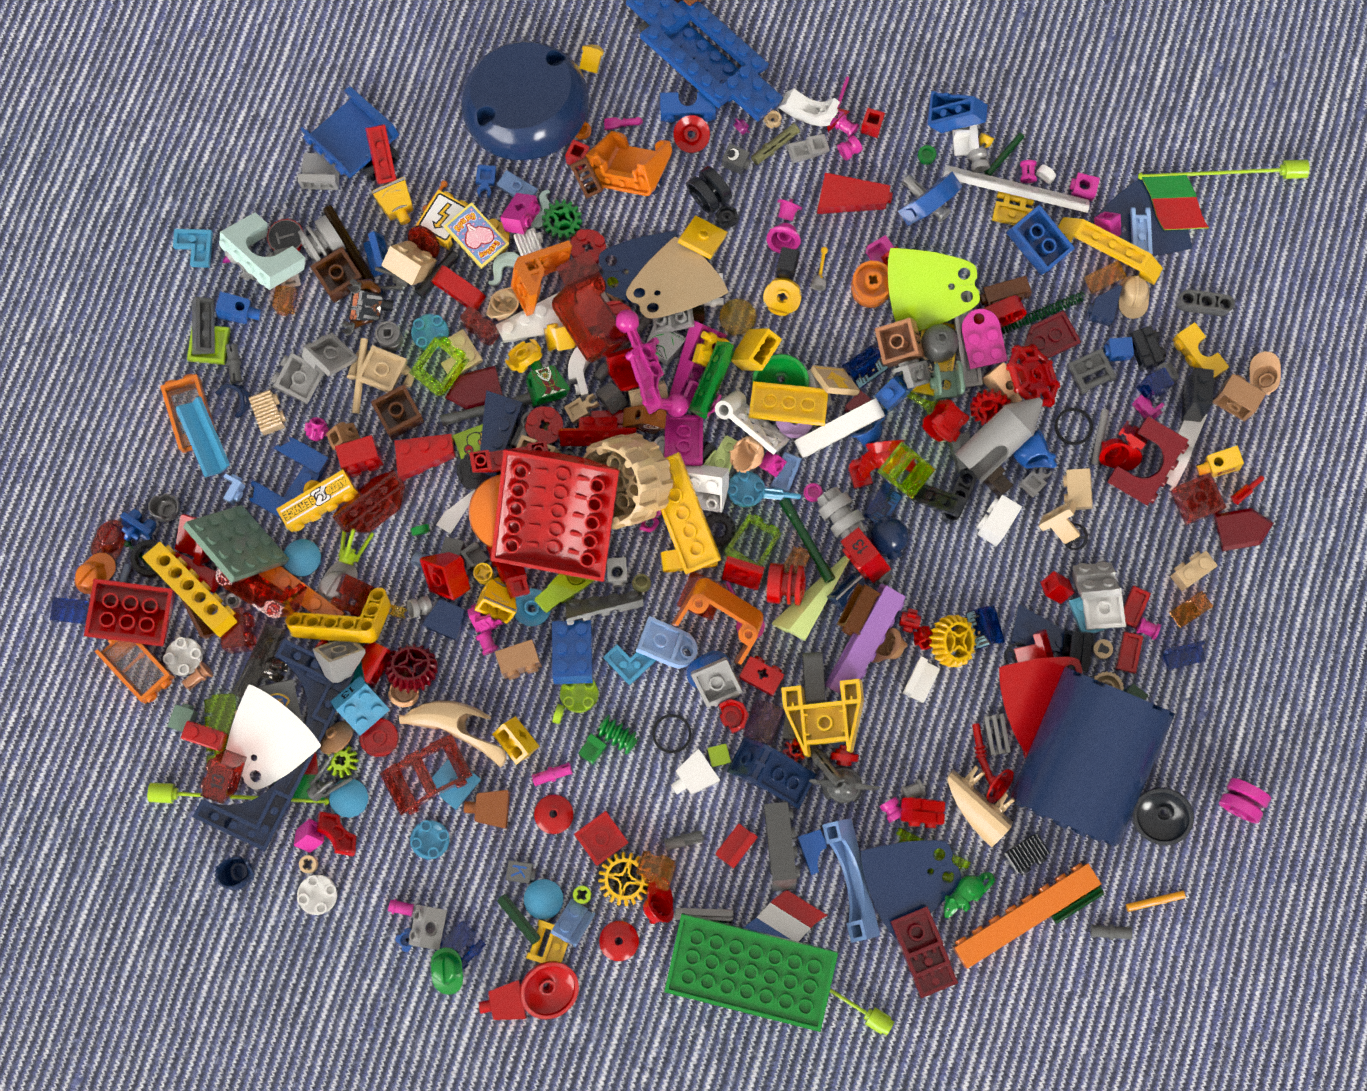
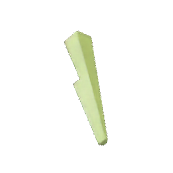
M844 556L831 568L835 576L833 581L826 584L821 577L805 592L800 606L795 605L794 602L773 621L772 625L806 641L828 600L827 596L833 591L849 562L848 557Z

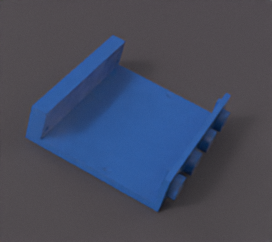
M351 86L344 90L349 100L314 131L309 133L303 127L300 128L304 134L302 138L308 145L313 144L314 150L319 155H325V160L330 165L334 164L335 169L341 175L345 174L349 179L372 160L365 128L384 124L389 144L399 136L394 125Z

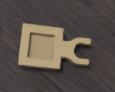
M593 393L588 395L584 401L579 397L564 406L573 424L579 422V417L589 416L588 410L590 408L600 406L597 401L591 404V400L596 398Z

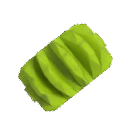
M348 746L346 749L344 747L339 752L334 753V757L329 763L331 765L327 767L328 771L333 770V776H337L339 773L340 778H344L345 772L348 776H351L350 769L357 770L353 763H359V759H353L357 752H351L352 747ZM340 757L346 758L344 765L338 764Z

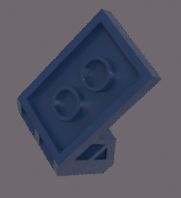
M746 737L741 742L727 770L729 774L771 793L797 809H800L812 785L809 780L815 779L817 775L776 749Z

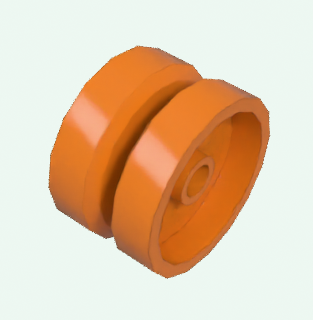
M867 261L856 268L851 282V293L858 304L866 308H875L883 305L888 300L890 295L888 266L879 261Z

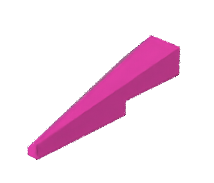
M694 321L695 326L688 329L670 395L676 393L683 395L689 380L697 382L705 370V367L692 362L697 344H704L705 339L701 338V333L703 331L712 332L720 339H726V334Z

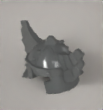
M846 766L835 767L846 781L845 786L841 789H836L826 775L823 780H809L810 783L822 786L826 800L832 798L835 802H839V804H849L850 801L856 803L861 796L862 790L872 791L880 789L879 786L862 784L859 774Z

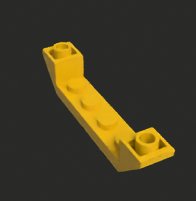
M1063 217L1058 226L1070 242L1074 237L1139 270L1138 276L1153 285L1163 270V267L1151 253L1084 219Z

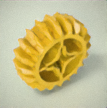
M947 615L939 618V622L934 623L935 628L931 629L933 636L929 637L932 639V643L929 646L933 647L931 653L935 654L934 659L939 661V664L947 667H960L967 664L968 660L972 659L971 654L976 653L974 646L977 645L975 643L977 636L973 634L976 629L971 628L972 623L967 622V618L959 615Z
M622 852L621 859H619L617 854H614L616 859L614 862L611 858H608L607 860L610 865L602 864L606 872L599 871L600 875H604V879H598V882L605 883L604 886L600 887V890L607 889L604 897L611 894L612 897L609 900L611 903L617 898V905L620 906L621 900H624L625 906H628V900L631 899L634 905L636 904L635 897H638L640 901L643 900L640 895L641 892L647 895L644 886L648 887L649 883L645 882L646 879H652V876H645V873L649 872L650 868L643 870L642 867L646 862L643 861L639 864L640 856L633 860V853H630L629 858H626L625 852ZM626 862L622 873L610 872L617 864ZM632 864L639 869L642 880L631 876ZM628 869V877H630L631 880H634L635 882H626L622 890V881H620L619 878H616L615 876H624ZM609 878L619 882L618 894L611 889ZM628 885L640 886L632 895L624 896Z

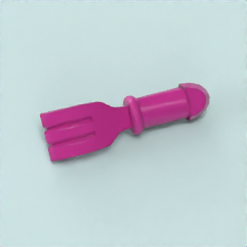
M617 117L604 119V130L618 129L622 126H638L643 123L641 117L623 118V120Z

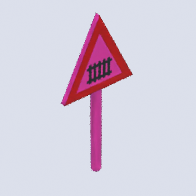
M848 76L844 81L838 101H840L837 107L838 112L830 125L827 126L828 133L836 126L844 114L847 115L850 112L839 108L849 81Z

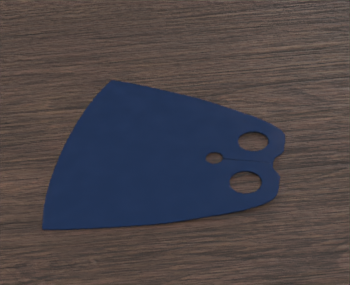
M1152 170V171H1150V172L1147 173V174H1156V173ZM1138 179L1128 186L1098 213L1099 215L1105 211L1120 214L1121 227L1125 226L1127 231L1121 232L1119 237L1132 244L1130 209L1135 207L1136 215H1145V208L1150 207L1152 255L1157 256L1192 249L1188 229L1163 230L1156 217L1150 194L1143 180Z
M669 231L638 237L603 250L599 255V265L603 269V275L600 277L601 288L614 297L632 303L626 296L631 282L661 248L672 238H679L677 232ZM608 255L615 256L617 259L616 265H607L606 257ZM627 269L629 273L625 275L622 273V270ZM609 277L617 278L618 286L615 288L609 287L607 279ZM637 288L633 294L635 297L641 298L645 295V290ZM656 290L654 295L658 296L661 292ZM650 303L647 308L658 310L659 306L656 303Z
M938 840L907 841L861 851L862 868L870 896L880 918L895 939L896 935L891 921L927 906L930 913H932L945 901V896H950L957 888L962 877L959 868L952 862L953 853L947 842ZM938 848L945 851V857L941 861H937L933 857L934 851ZM929 868H932L934 870V873L932 875H928L927 870ZM945 871L953 872L954 880L951 883H945L942 880V875Z

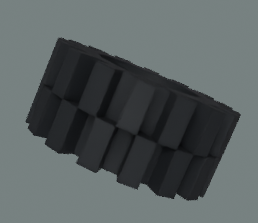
M721 512L712 513L706 517L710 531L712 525L717 522L723 523L726 527V533L722 537L713 536L716 546L723 547L728 545L736 533L733 519Z

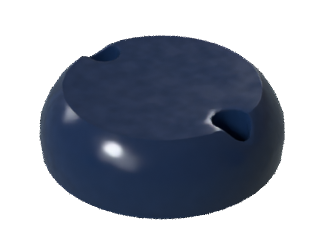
M519 41L500 46L477 62L465 81L461 95V108L468 132L483 149L505 159L532 160L560 150L578 134L588 114L589 93L587 83L580 68L567 54L545 43Z

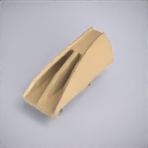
M975 765L964 778L953 769L948 776V783L956 804L972 828L988 845L993 847L1012 827L1013 821L1004 812L1015 802V799L1012 797L1004 803L1009 793L1005 792L995 805L989 803L987 798L974 788L978 780L985 775L983 770L974 776L979 768Z

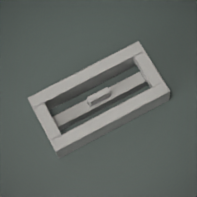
M1004 714L984 716L990 756L1010 753ZM997 719L1000 721L1004 750H1002ZM989 720L993 722L997 751H994Z

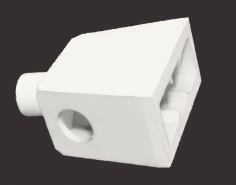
M698 749L676 770L680 779L672 783L671 787L676 794L687 788L689 793L693 795L720 782V779Z

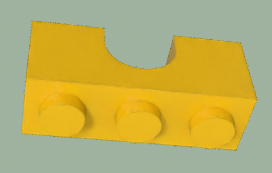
M1194 322L1173 338L1174 346L1183 353L1188 365L1193 366V368L1214 370L1215 379L1224 373L1229 366L1218 352L1210 357L1204 356L1199 352L1198 345L1202 343L1206 336Z

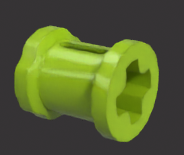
M578 886L573 892V898L577 903L586 904L591 899V891L585 886ZM579 890L587 891L585 900L577 898Z

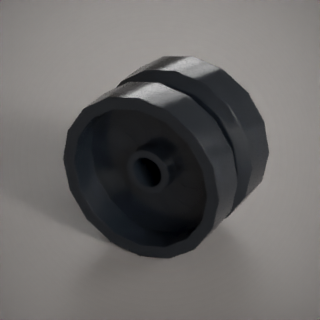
M705 166L699 171V177L693 176L686 182L687 189L693 199L708 214H713L720 206L719 203L725 204L732 198L731 190L726 182L710 166Z

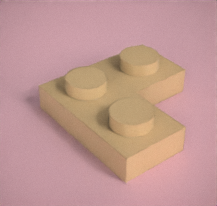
M464 329L447 338L456 352L455 355L441 363L450 380L455 379L458 375L483 362Z

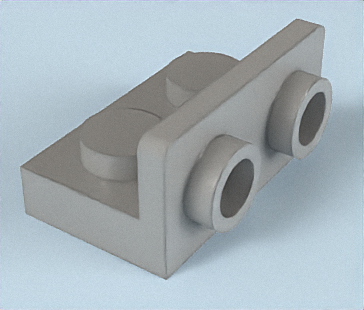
M919 359L906 361L898 364L899 368L893 369V373L903 371V380L907 385V389L930 383L931 375L926 360L919 362Z

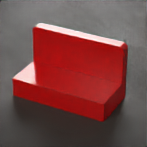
M738 824L715 855L734 869L758 836L748 831L741 824Z

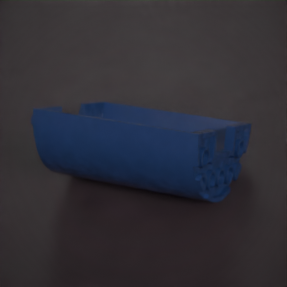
M1065 667L1010 794V797L1015 799L1013 803L1022 808L1026 806L1032 809L1031 811L1042 818L1047 816L1053 819V822L1062 828L1072 827L1071 830L1083 837L1088 835L1099 842L1104 840L1105 843L1114 847L1116 844L1120 845L1176 713Z

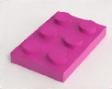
M666 415L665 458L680 452L685 465L702 466L703 418L698 415H683L677 418Z

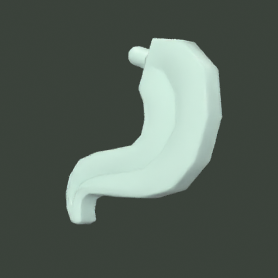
M544 190L539 195L542 211L533 220L530 226L532 228H543L542 223L545 221L542 220V215H546L544 209H549L550 202L546 197L550 194L549 190Z
M505 252L499 254L494 259V279L488 282L489 285L496 286L501 283L503 269L505 267L514 268L517 258L520 257L517 253Z

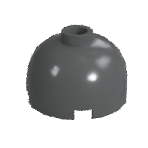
M936 324L925 331L921 338V343L927 359L932 362L942 363L953 358L958 350L959 340L953 328L944 324Z

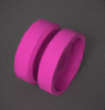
M1231 778L1227 785L1229 793L1222 794L1218 802L1219 805L1241 819L1258 824L1263 816L1260 808H1267L1271 797L1260 788L1246 781Z

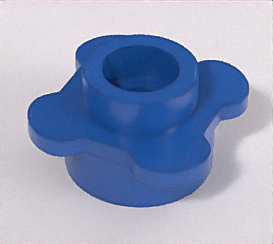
M406 928L401 935H397L395 941L400 944L404 952L410 951V948L413 946L409 945V941H405L406 938H409L411 928Z

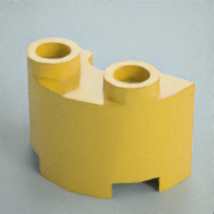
M573 319L565 321L566 325L558 326V323H551L547 325V328H543L548 351L572 349L584 341L581 322Z

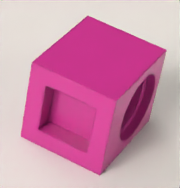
M1078 172L1076 178H1072L1069 189H1072L1071 196L1093 201L1100 178ZM1080 184L1086 185L1087 189H1082Z

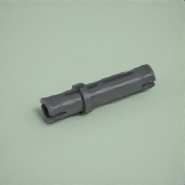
M810 745L813 763L820 767L836 789L843 788L846 781L830 763L826 753L822 752L817 745Z

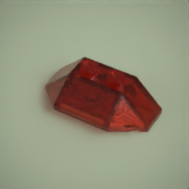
M394 470L378 475L357 490L358 493L352 500L342 502L332 517L344 532H351L352 529H355V532L370 533L400 510L406 485Z

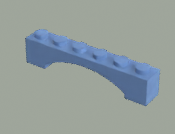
M852 819L823 824L826 843L830 844L834 850L846 880L849 896V922L846 924L851 943L881 936L872 899L863 873L861 855Z

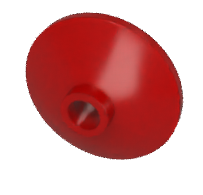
M685 116L674 127V141L685 152H699L709 142V126L698 116ZM689 131H693L695 133V136L693 138H690L688 136Z
M548 795L542 798L534 811L537 826L549 834H559L568 829L574 815L570 802L560 795ZM552 810L557 812V816L554 818L550 817Z
M624 921L609 923L600 934L599 945L601 951L607 958L613 961L629 959L635 954L639 945L637 931L631 924ZM617 937L622 938L623 942L621 945L615 943Z

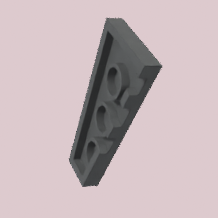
M629 591L626 594L613 593L605 597L592 596L588 599H572L569 602H565L567 626L574 624V620L582 618L584 622L591 620L593 615L599 614L603 617L610 615L613 610L623 612L643 607L642 593Z

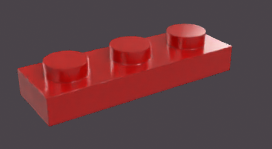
M385 125L365 128L377 184L395 181L396 175Z

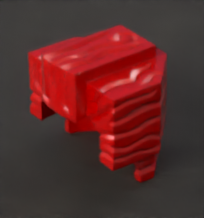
M733 699L720 703L718 706L722 712L720 719L723 726H728L732 734L744 729L749 716L744 704Z

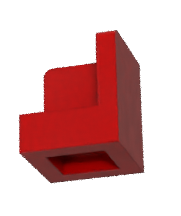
M1053 571L1040 582L1045 595L1059 604H1062L1075 593L1070 580L1056 571Z

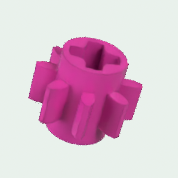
M319 417L310 419L309 422L305 423L304 427L306 435L313 441L323 439L324 436H327L326 433L329 430L327 423Z

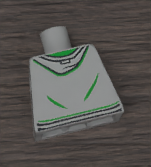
M653 326L647 342L654 337L659 340V344L656 345L655 354L658 356L659 362L669 365L683 349L686 338L675 331L655 333Z

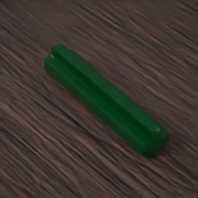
M1098 886L1051 916L1053 922L1057 924L1103 896V889Z
M507 894L500 896L497 900L498 904L532 945L537 943L541 938L537 931Z

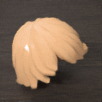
M746 436L737 441L733 446V450L729 451L730 463L737 472L746 473V471L754 469L762 463L765 453L764 447L753 437Z

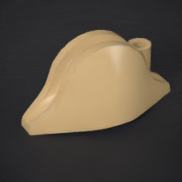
M511 287L496 291L491 296L486 312L487 316L500 321L508 318L517 310L519 301Z

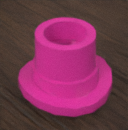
M778 199L777 201L780 204L778 214L780 218L793 222L797 210H802L801 206L793 203V199L789 201Z

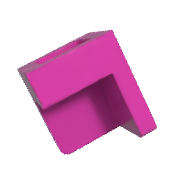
M1104 211L1094 217V225L1118 237L1121 235L1120 214Z
M884 235L868 245L865 253L871 261L884 263L881 256L887 253L890 248H894L888 237Z
M308 819L296 829L294 846L311 853L324 842L325 835L316 832V821Z

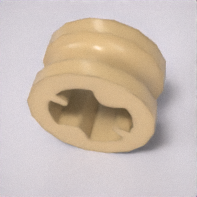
M306 855L300 859L299 868L304 873H313L318 868V861L315 857ZM307 859L308 861H313V863L311 864L312 868L310 870L309 868H304V866L306 865L305 860Z

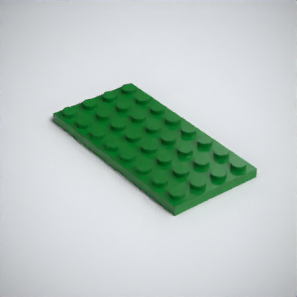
M682 913L664 992L821 1032L838 951Z

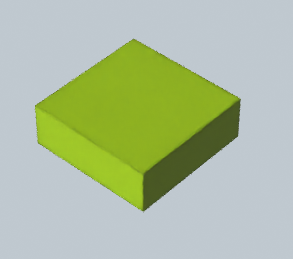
M727 744L707 748L712 767L731 763Z

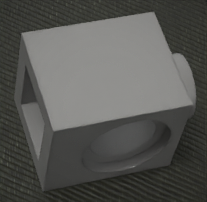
M626 557L607 558L609 585L622 587L624 583H628ZM614 569H621L623 571L620 577H614L612 572Z

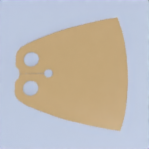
M674 237L642 268L628 287L626 296L632 303H637L640 306V312L646 318H660L692 309L729 292L722 278L701 254L679 244V238ZM642 288L645 290V295L637 298L633 294L634 290ZM656 290H659L661 293L660 295L656 296L654 295V292ZM650 303H656L659 309L656 312H649L647 306Z

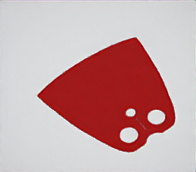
M1073 657L1038 658L999 667L1000 688L1005 711L1013 733L1025 753L1030 750L1064 668L1068 665H1073L1077 672L1082 673L1081 663L1078 659Z

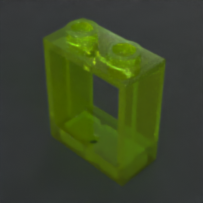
M445 336L434 337L409 372L436 396H444L469 362L466 353L460 348L452 346V341ZM438 346L457 361L441 383L423 369V366Z
M901 441L877 472L909 498L913 499L936 469ZM913 458L919 463L902 484L898 483L896 479Z
M748 514L725 549L724 555L762 566L781 538L780 530L772 524L769 526L765 524L760 516ZM750 522L773 536V539L757 563L734 549V546Z

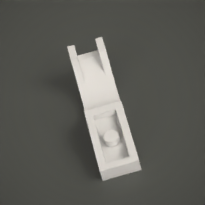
M1207 414L1201 422L1184 420L1181 424L1178 434L1188 439L1189 447L1184 454L1180 453L1177 460L1179 463L1174 471L1170 470L1167 474L1169 479L1166 483L1171 485L1170 490L1172 491L1175 490L1189 462L1193 447Z

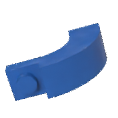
M950 172L939 179L921 196L900 208L898 212L906 224L910 226L941 207L963 186L955 174Z

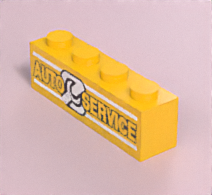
M341 470L278 507L276 510L286 528L291 532H297L302 530L305 524L310 521L314 522L320 519L321 515L325 512L334 511L342 502L352 500L358 491L348 474Z

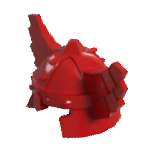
M905 440L866 444L865 446L868 451L861 456L862 459L859 462L858 471L861 473L860 478L865 479L875 468L884 471L886 475H890L897 466L906 469L911 475L917 473L915 458L911 455L910 451L903 448Z

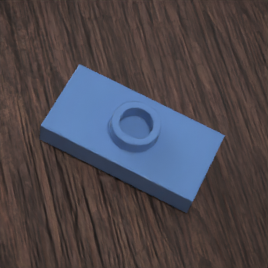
M507 170L496 184L499 189L512 197L516 193L535 195L538 191L537 188Z
M784 452L782 458L787 463L778 476L774 477L770 488L783 489V492H789L802 458Z

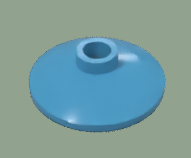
M530 588L528 595L516 597L517 612L514 616L520 623L526 626H538L548 619L551 610L545 613L535 602V597L542 591ZM530 606H533L535 608V611L530 612L528 611V608Z

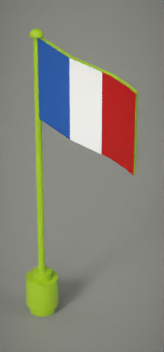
M786 890L774 898L754 920L743 928L799 942L813 925L828 915ZM830 988V993L865 1014L863 1018L866 1020L865 1025L879 1034L888 1035L895 1023L889 1015L876 1007L873 1010L869 1008L866 1011Z

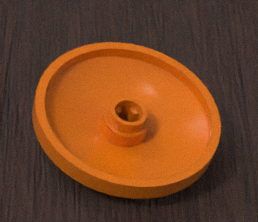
M501 474L490 477L482 482L473 493L469 503L470 525L480 541L491 548L493 545Z

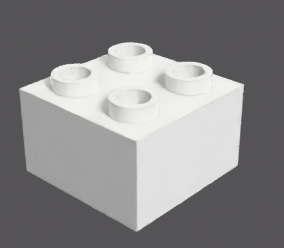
M1004 495L999 500L995 498L987 510L990 514H985L977 526L980 529L977 535L997 546L1007 533L1022 506Z

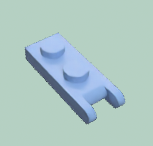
M1131 207L1132 244L1153 254L1150 207L1145 208V215H1136L1135 207Z

